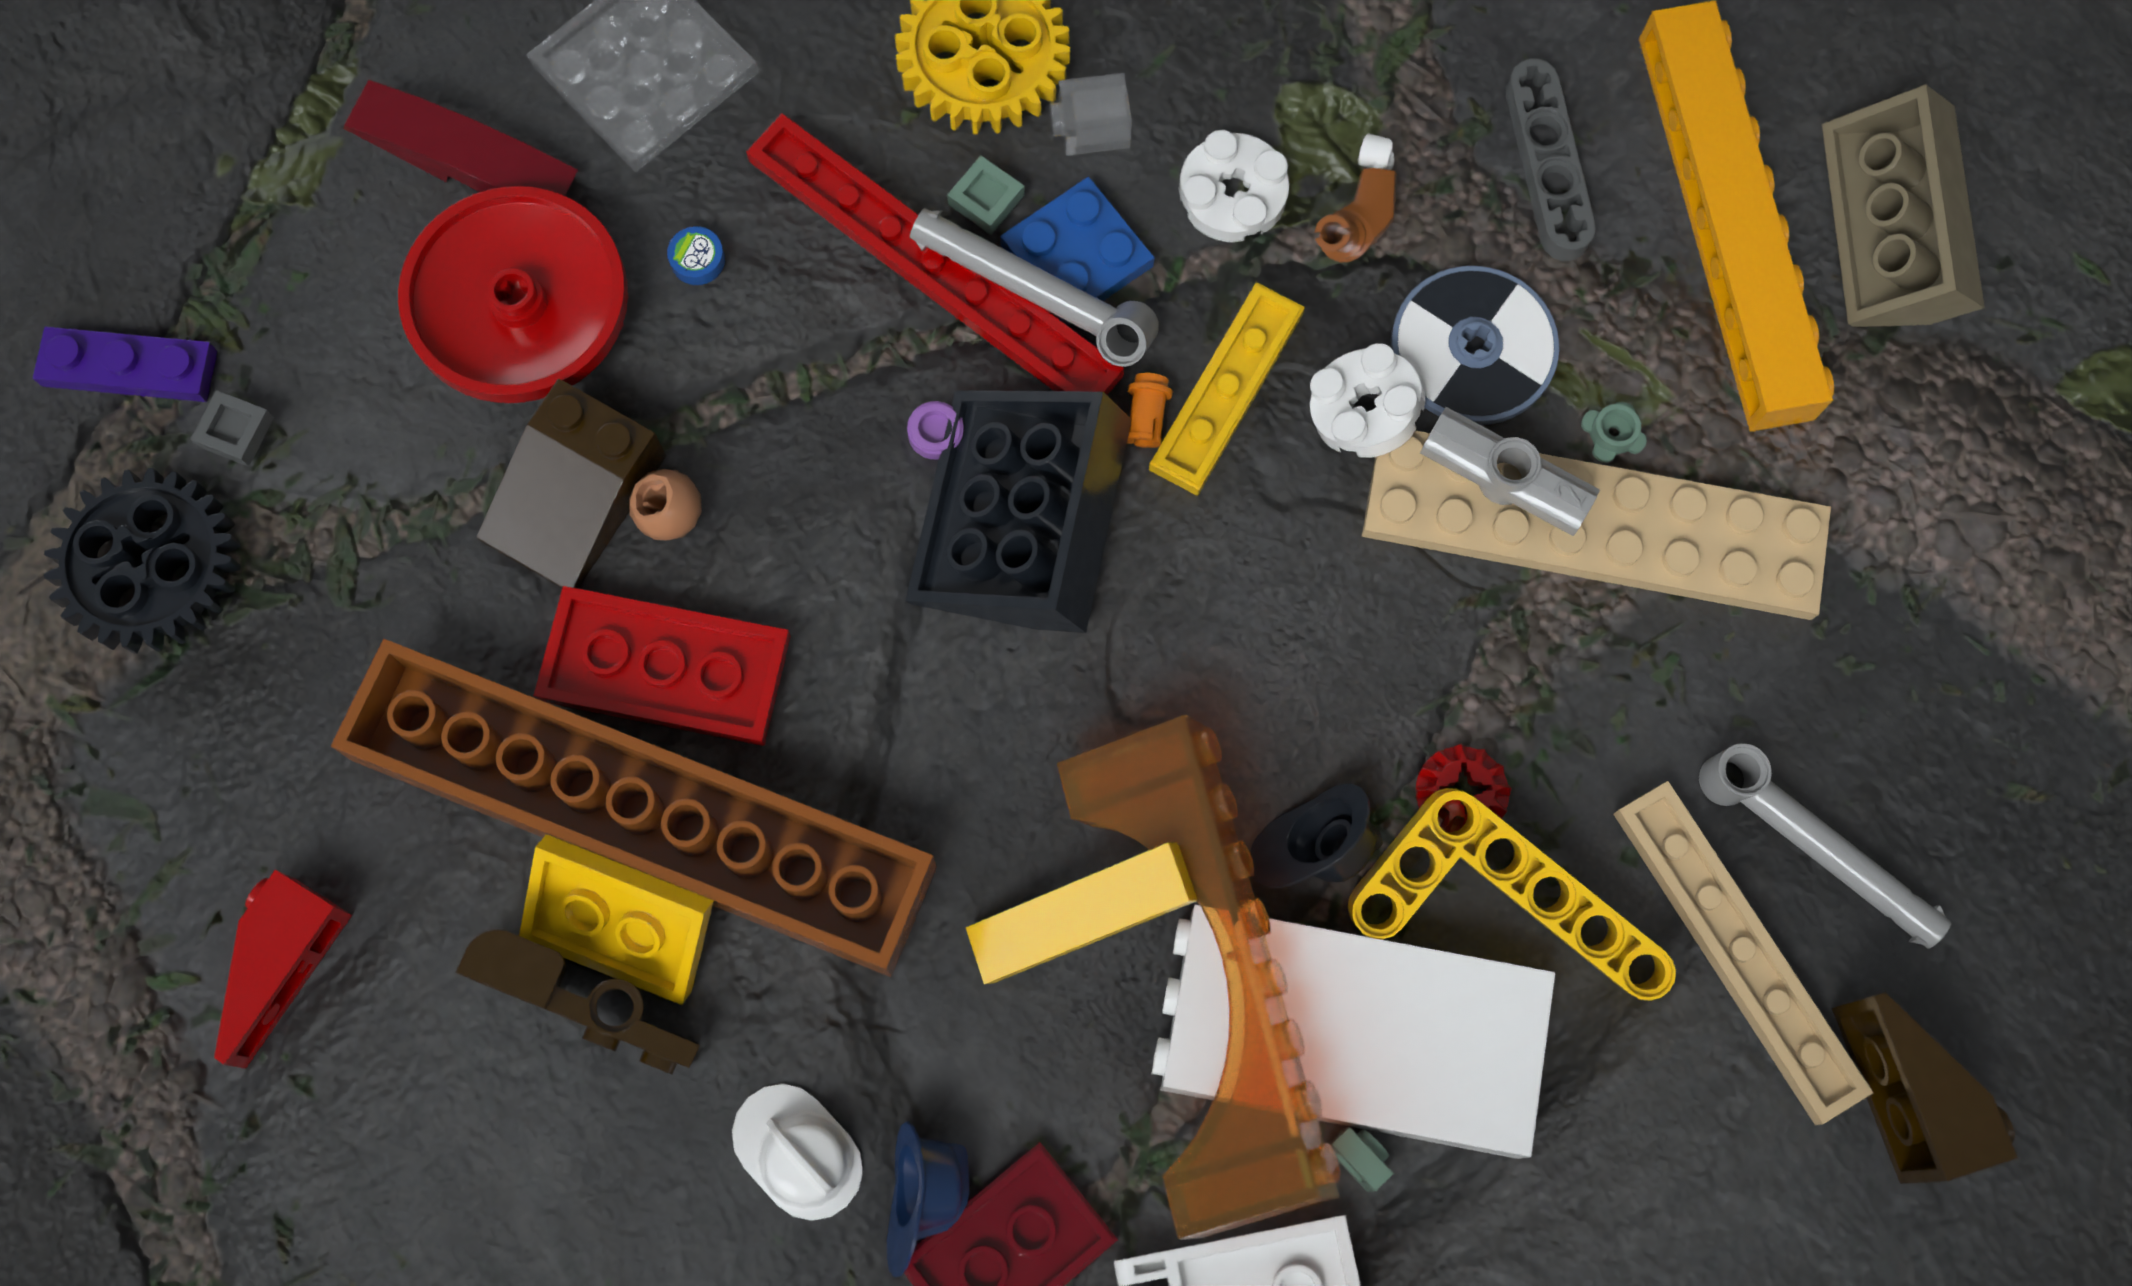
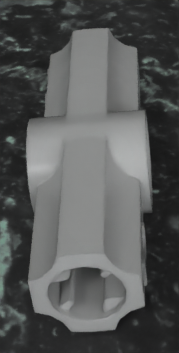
M1447 407L1440 415L1420 454L1479 485L1484 496L1490 501L1500 505L1514 504L1572 536L1578 531L1600 489L1542 459L1536 447L1529 441L1519 437L1505 439ZM1508 463L1515 466L1519 470L1522 479L1511 480L1505 478L1499 472L1497 464Z

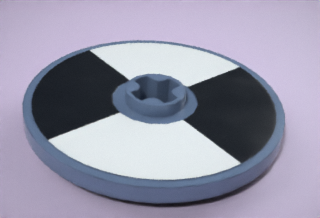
M1463 266L1438 272L1421 282L1411 291L1402 303L1396 316L1391 335V348L1394 354L1404 357L1415 368L1425 394L1424 408L1440 417L1447 407L1479 425H1489L1514 418L1530 408L1541 397L1556 370L1559 356V338L1549 309L1539 295L1527 284L1508 273L1493 268ZM1478 336L1485 342L1482 349H1478L1473 355L1467 352L1465 347L1468 341Z

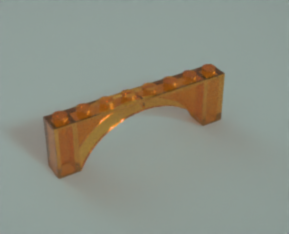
M1186 715L1057 763L1071 819L1094 828L1121 832L1137 840L1150 850L1168 842H1178L1198 899L1197 902L1207 918L1221 954L1229 1002V1036L1221 1079L1210 1110L1195 1138L1181 1157L1162 1175L1178 1239L1204 1238L1339 1198L1335 1182L1340 1180V1168L1337 1157L1332 1147L1328 1143L1324 1144L1317 1121L1318 1118L1322 1117L1321 1100L1314 1084L1310 1080L1306 1081L1299 1057L1305 1053L1304 1040L1297 1023L1293 1019L1288 1018L1282 997L1288 991L1287 980L1278 960L1271 958L1265 935L1271 932L1270 920L1262 902L1259 899H1255L1249 877L1254 875L1253 860L1245 843L1241 840L1238 841L1233 819L1238 817L1236 800L1229 786L1225 783L1222 784L1217 762L1222 760L1221 747L1210 727H1206Z

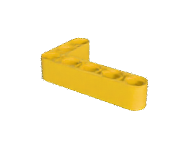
M1445 788L1438 790L1424 802L1353 889L1348 900L1350 918L1363 934L1375 939L1392 937L1404 927L1453 865L1461 858L1605 976L1631 995L1642 1000H1655L1668 993L1675 982L1676 969L1673 960L1662 948L1475 797L1458 789ZM1460 800L1466 806L1468 813L1467 821L1459 831L1452 833L1444 832L1439 826L1438 812L1447 801ZM1507 838L1513 845L1514 858L1505 869L1491 870L1485 859L1486 850L1494 840ZM1423 847L1430 857V866L1427 872L1415 879L1404 877L1399 867L1401 856L1409 848ZM1555 877L1561 887L1558 901L1551 907L1538 908L1533 899L1534 887L1543 878ZM1377 893L1385 894L1391 898L1393 905L1390 917L1384 923L1377 925L1363 921L1361 908L1364 901L1371 895ZM1596 915L1603 916L1608 925L1605 939L1597 945L1586 946L1581 938V928L1584 922ZM1650 954L1655 963L1652 977L1644 983L1633 984L1629 977L1630 964L1636 957Z

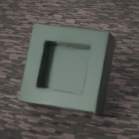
M980 156L947 194L948 205L992 235L1025 196L1024 185L983 156Z
M1350 1127L1342 1129L1325 1146L1367 1192L1377 1191L1394 1174L1383 1163L1389 1157V1154L1365 1129H1362L1358 1134Z

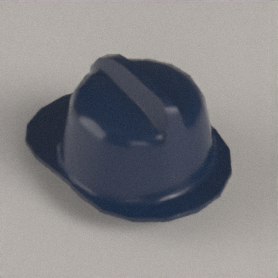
M905 1122L901 1125L895 1149V1188L887 1235V1261L889 1271L893 1277L902 1276L907 1269L916 1240L947 1231L959 1220L967 1206L969 1195L968 1152L965 1147L957 1143L920 1139L915 1127L910 1122Z

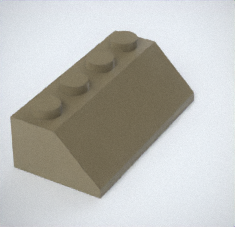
M1925 84L1822 124L1848 324L1852 327L1931 325L1985 308L1955 106Z

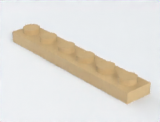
M1669 781L1615 812V818L1815 1125L1824 1124L1873 1094V1091Z

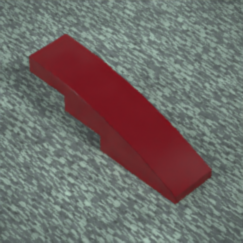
M369 79L343 128L444 182H447L448 178L451 177L478 192L500 187L524 186L546 189L565 196L578 171L564 162L474 119Z

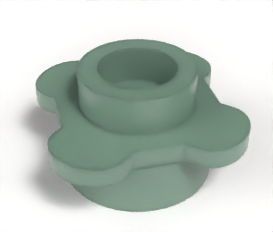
M1617 402L1605 407L1600 412L1590 410L1582 418V429L1590 434L1594 444L1592 454L1600 462H1611L1615 455L1625 452L1638 454L1646 445L1647 439L1645 434L1641 432L1640 418L1635 412L1634 407L1627 402ZM1616 428L1619 435H1610L1609 429Z

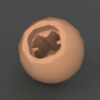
M661 469L648 472L635 484L629 498L632 520L644 535L654 540L669 541L683 538L696 526L702 513L700 492L687 475L677 470Z

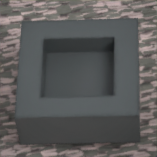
M216 390L190 440L201 449L249 467L274 416L267 409Z

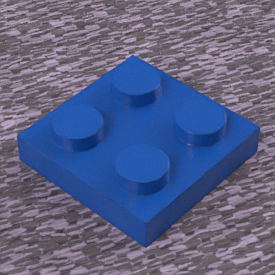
M1089 176L1000 236L1001 246L1004 250L1101 301L1106 300L1154 266V256ZM1057 316L1060 319V321L1066 324L1067 326L1071 324L1067 320Z

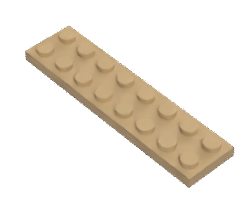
M1415 431L1411 438L1399 448L1375 457L1362 537L1812 620L1819 615L1831 512L1830 506L1539 453L1542 459L1600 489L1589 513L1576 534L1572 536L1514 504L1500 505L1490 501L1484 496L1479 485L1420 454L1430 433ZM1508 463L1497 464L1499 472L1505 478L1511 480L1522 479L1519 470L1515 466Z

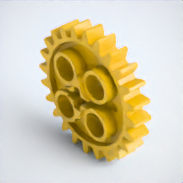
M910 0L911 13L913 15L901 14L900 24L902 33L895 34L897 52H900L896 54L898 72H903V88L905 91L915 90L913 93L917 108L931 103L930 112L933 121H937L946 113L950 114L952 130H956L963 120L966 119L971 120L973 134H978L983 121H990L992 128L997 134L1001 133L1002 119L1007 117L1019 128L1022 126L1023 110L1026 109L1031 114L1037 117L1040 116V98L1054 102L1056 99L1055 84H1065L1066 67L1064 65L1070 64V47L1066 46L1069 44V27L1061 26L1063 24V11L1061 7L1050 9L1051 0ZM972 13H982L986 15L985 17H982L980 19H971L967 17L969 14ZM1016 40L1030 42L1029 45L1017 47L1010 43ZM942 52H951L956 54L954 57L948 59H940L935 57L937 54ZM987 79H994L1000 82L993 87L979 85L981 81Z

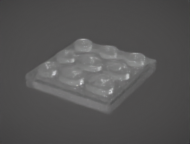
M594 0L527 53L531 65L635 172L759 73L756 61L695 0Z

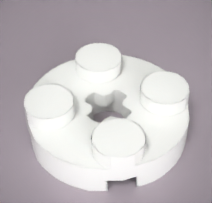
M1218 130L1209 134L1205 142L1196 146L1188 155L1181 171L1179 194L1184 207L1188 211L1189 220L1203 234L1225 242L1244 241L1247 235L1256 234L1261 230V234L1270 230L1283 214L1289 192L1287 161L1281 153L1275 151L1269 144L1256 137L1240 133H1230L1225 130ZM1238 178L1243 181V185L1249 190L1247 193L1238 191L1234 197H1229L1225 195L1226 186L1221 182L1225 179Z
M1373 344L1366 349L1352 351L1337 358L1325 369L1315 373L1310 383L1312 392L1310 412L1319 435L1330 448L1341 452L1339 448L1346 451H1355L1358 457H1377L1399 448L1411 438L1417 429L1415 422L1420 416L1421 409L1424 411L1425 394L1415 368L1404 357L1394 354L1392 348L1385 344ZM1366 394L1379 395L1374 399L1376 408L1366 412L1362 406L1353 408L1361 396Z

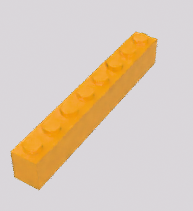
M1716 0L1652 11L1639 38V42L1749 431L1753 432L1814 421L1833 401L1834 380L1830 369L1827 366H1823L1817 347L1819 342L1818 325L1812 315H1808L1802 296L1804 290L1803 274L1797 264H1793L1787 245L1789 241L1788 223L1782 214H1778L1773 197L1774 176L1771 168L1768 165H1764L1758 146L1760 142L1759 125L1754 116H1749L1744 99L1746 91L1745 78L1742 70L1735 68L1731 55V31L1727 21L1721 20Z

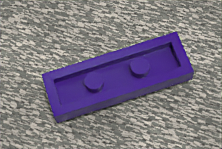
M44 327L32 379L42 387L207 402L218 350L210 342Z

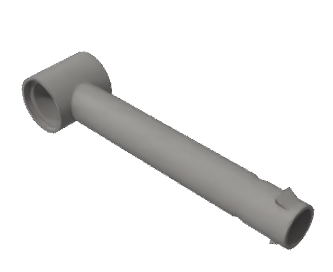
M924 208L912 227L910 238L918 244L922 251L928 247L943 256H947L952 261L1097 336L1096 343L1100 354L1113 365L1125 367L1135 364L1142 358L1157 336L1159 328L1157 317L1146 304L1138 301H1127L1115 308L980 236L962 229L957 224L941 217L942 211H931ZM1125 324L1133 328L1138 335L1139 342L1132 343L1124 340L1118 333L1117 325Z
M1736 744L1709 758L1703 764L1699 773V783L1703 793L1709 800L1722 806H1732L1741 802L1882 914L1891 918L1895 924L1912 936L1909 942L1921 944L1929 949L1945 936L1951 926V921L1945 917L1941 906L1936 905L1932 907L1922 898L1913 894L1908 887L1770 780V762L1759 748L1750 744ZM1727 762L1735 764L1741 770L1744 777L1742 788L1734 786L1728 780L1725 771Z

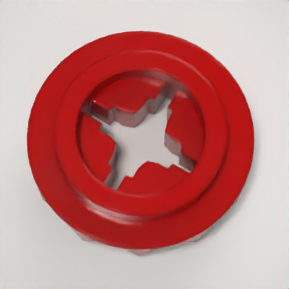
M1459 744L1444 750H1438L1421 768L1416 781V800L1419 808L1436 791L1454 786L1458 782L1459 774L1462 772L1461 768H1463L1464 776H1467L1469 785L1478 786L1479 789H1486V791H1482L1473 797L1501 819L1507 813L1509 795L1512 788L1508 785L1505 777L1504 765L1498 764L1487 754L1485 749H1474ZM1460 800L1447 801L1441 806L1438 812V822L1444 832H1456L1465 825L1468 813L1465 814L1464 805H1461Z

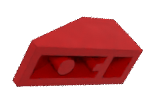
M276 869L269 878L262 879L251 890L245 903L247 910L238 922L214 1058L224 1065L243 1069L247 1068L352 917L350 913L302 882Z

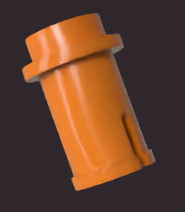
M1139 373L1135 376V382L1129 384L1128 393L1133 398L1130 412L1132 421L1127 443H1134V446L1144 448L1160 447L1165 403L1172 398L1173 393L1172 389L1168 387L1169 379L1155 373Z

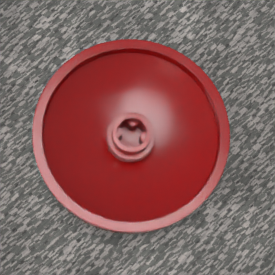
M524 186L500 187L482 191L456 202L437 215L424 228L410 248L403 264L398 287V306L402 326L410 344L422 362L435 376L451 388L480 400L497 403H523L543 399L547 396L558 378L572 386L580 382L603 361L612 349L622 329L628 303L626 271L614 241L602 223L585 207L566 196L546 189Z

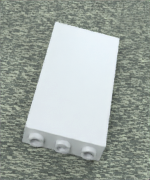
M1194 905L1190 920L1179 918L1173 954L1184 956L1180 979L1168 978L1162 1011L1163 1014L1173 1015L1169 1039L1158 1037L1152 1067V1074L1163 1076L1160 1090L1511 1158L1531 1157L1555 972L1200 905Z

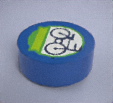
M685 228L674 235L668 245L667 256L676 277L684 283L690 285L707 284L716 279L724 268L725 253L717 235L707 228Z

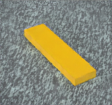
M1258 282L1255 283L1151 460L1149 471L1196 496L1200 494L1303 316L1304 306Z
M1168 842L966 927L983 983L991 984L1196 902L1198 899L1178 842Z

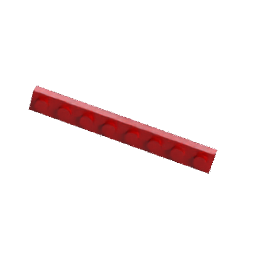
M781 113L746 151L751 164L1053 391L1104 392L1108 395L1123 378V367L1106 361L1098 348L1044 308L928 247L922 251L918 244L910 238L912 227L918 217L917 213Z

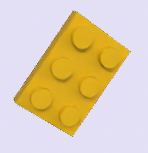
M546 834L535 846L519 936L557 951L568 960L613 978L625 980L635 987L683 1005L693 989L714 900Z

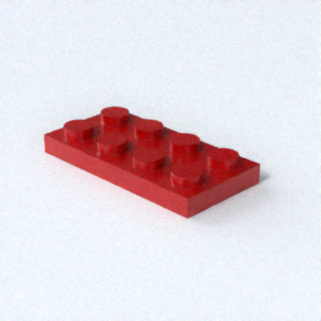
M563 586L533 696L550 704L765 746L791 635L789 630Z

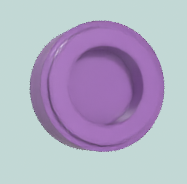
M932 401L920 405L912 412L907 425L908 439L911 447L919 455L928 459H939L941 452L948 448L951 434L946 440L943 441L948 418L952 423L953 429L956 413L952 406L944 402ZM962 418L958 421L954 447L959 445L963 436Z

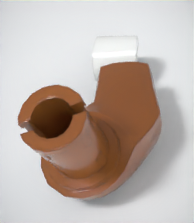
M1372 134L1365 136L1359 154V165L1368 168L1363 169L1360 173L1354 201L1332 215L1323 217L1315 227V233H1320L1319 238H1315L1317 244L1332 260L1351 262L1361 257L1376 243L1394 221L1397 175L1395 171L1391 170L1394 165L1393 144L1388 138Z

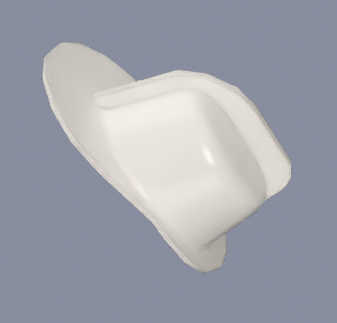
M786 1084L764 1087L746 1099L736 1113L732 1129L734 1152L744 1169L768 1196L793 1217L811 1221L832 1217L847 1207L858 1192L863 1170L860 1151L850 1135L821 1103L802 1088Z

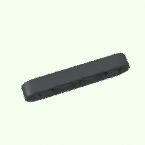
M1527 59L1514 67L1507 84L1506 99L1541 244L1552 258L1560 261H1572L1580 258L1588 249L1595 234V221L1559 76L1555 68L1548 62L1541 59ZM1525 79H1531L1534 87H1542L1537 98L1538 108L1531 110L1535 102L1533 92L1530 87H1522ZM1538 124L1550 126L1556 131L1558 141L1550 146L1540 145L1532 139L1530 129ZM1548 173L1561 174L1568 180L1570 191L1562 195L1552 194L1544 188L1542 177ZM1569 208L1565 216L1567 227L1570 232H1579L1574 242H1569L1566 234H1557L1563 222L1562 210Z

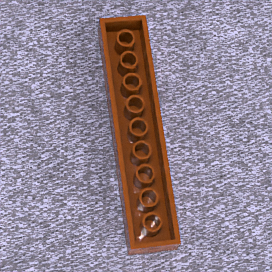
M384 638L330 746L353 762L540 837L548 834L714 900L712 905L714 907L889 977L893 975L937 868L934 856Z

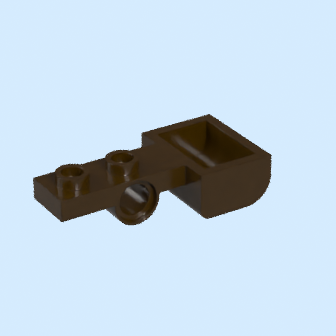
M497 929L479 934L467 946L455 973L586 1026L582 1038L615 1052L620 1041L643 1049L639 1062L671 1075H673L677 1064L690 1068L699 1045L640 1021L643 1012V1000L640 992L633 984L621 979L606 980L598 984L588 998H583L560 988L568 967L565 959L557 951L511 932ZM611 990L624 991L631 997L634 1004L633 1013L629 1020L618 1026L605 1024L597 1013L599 999Z

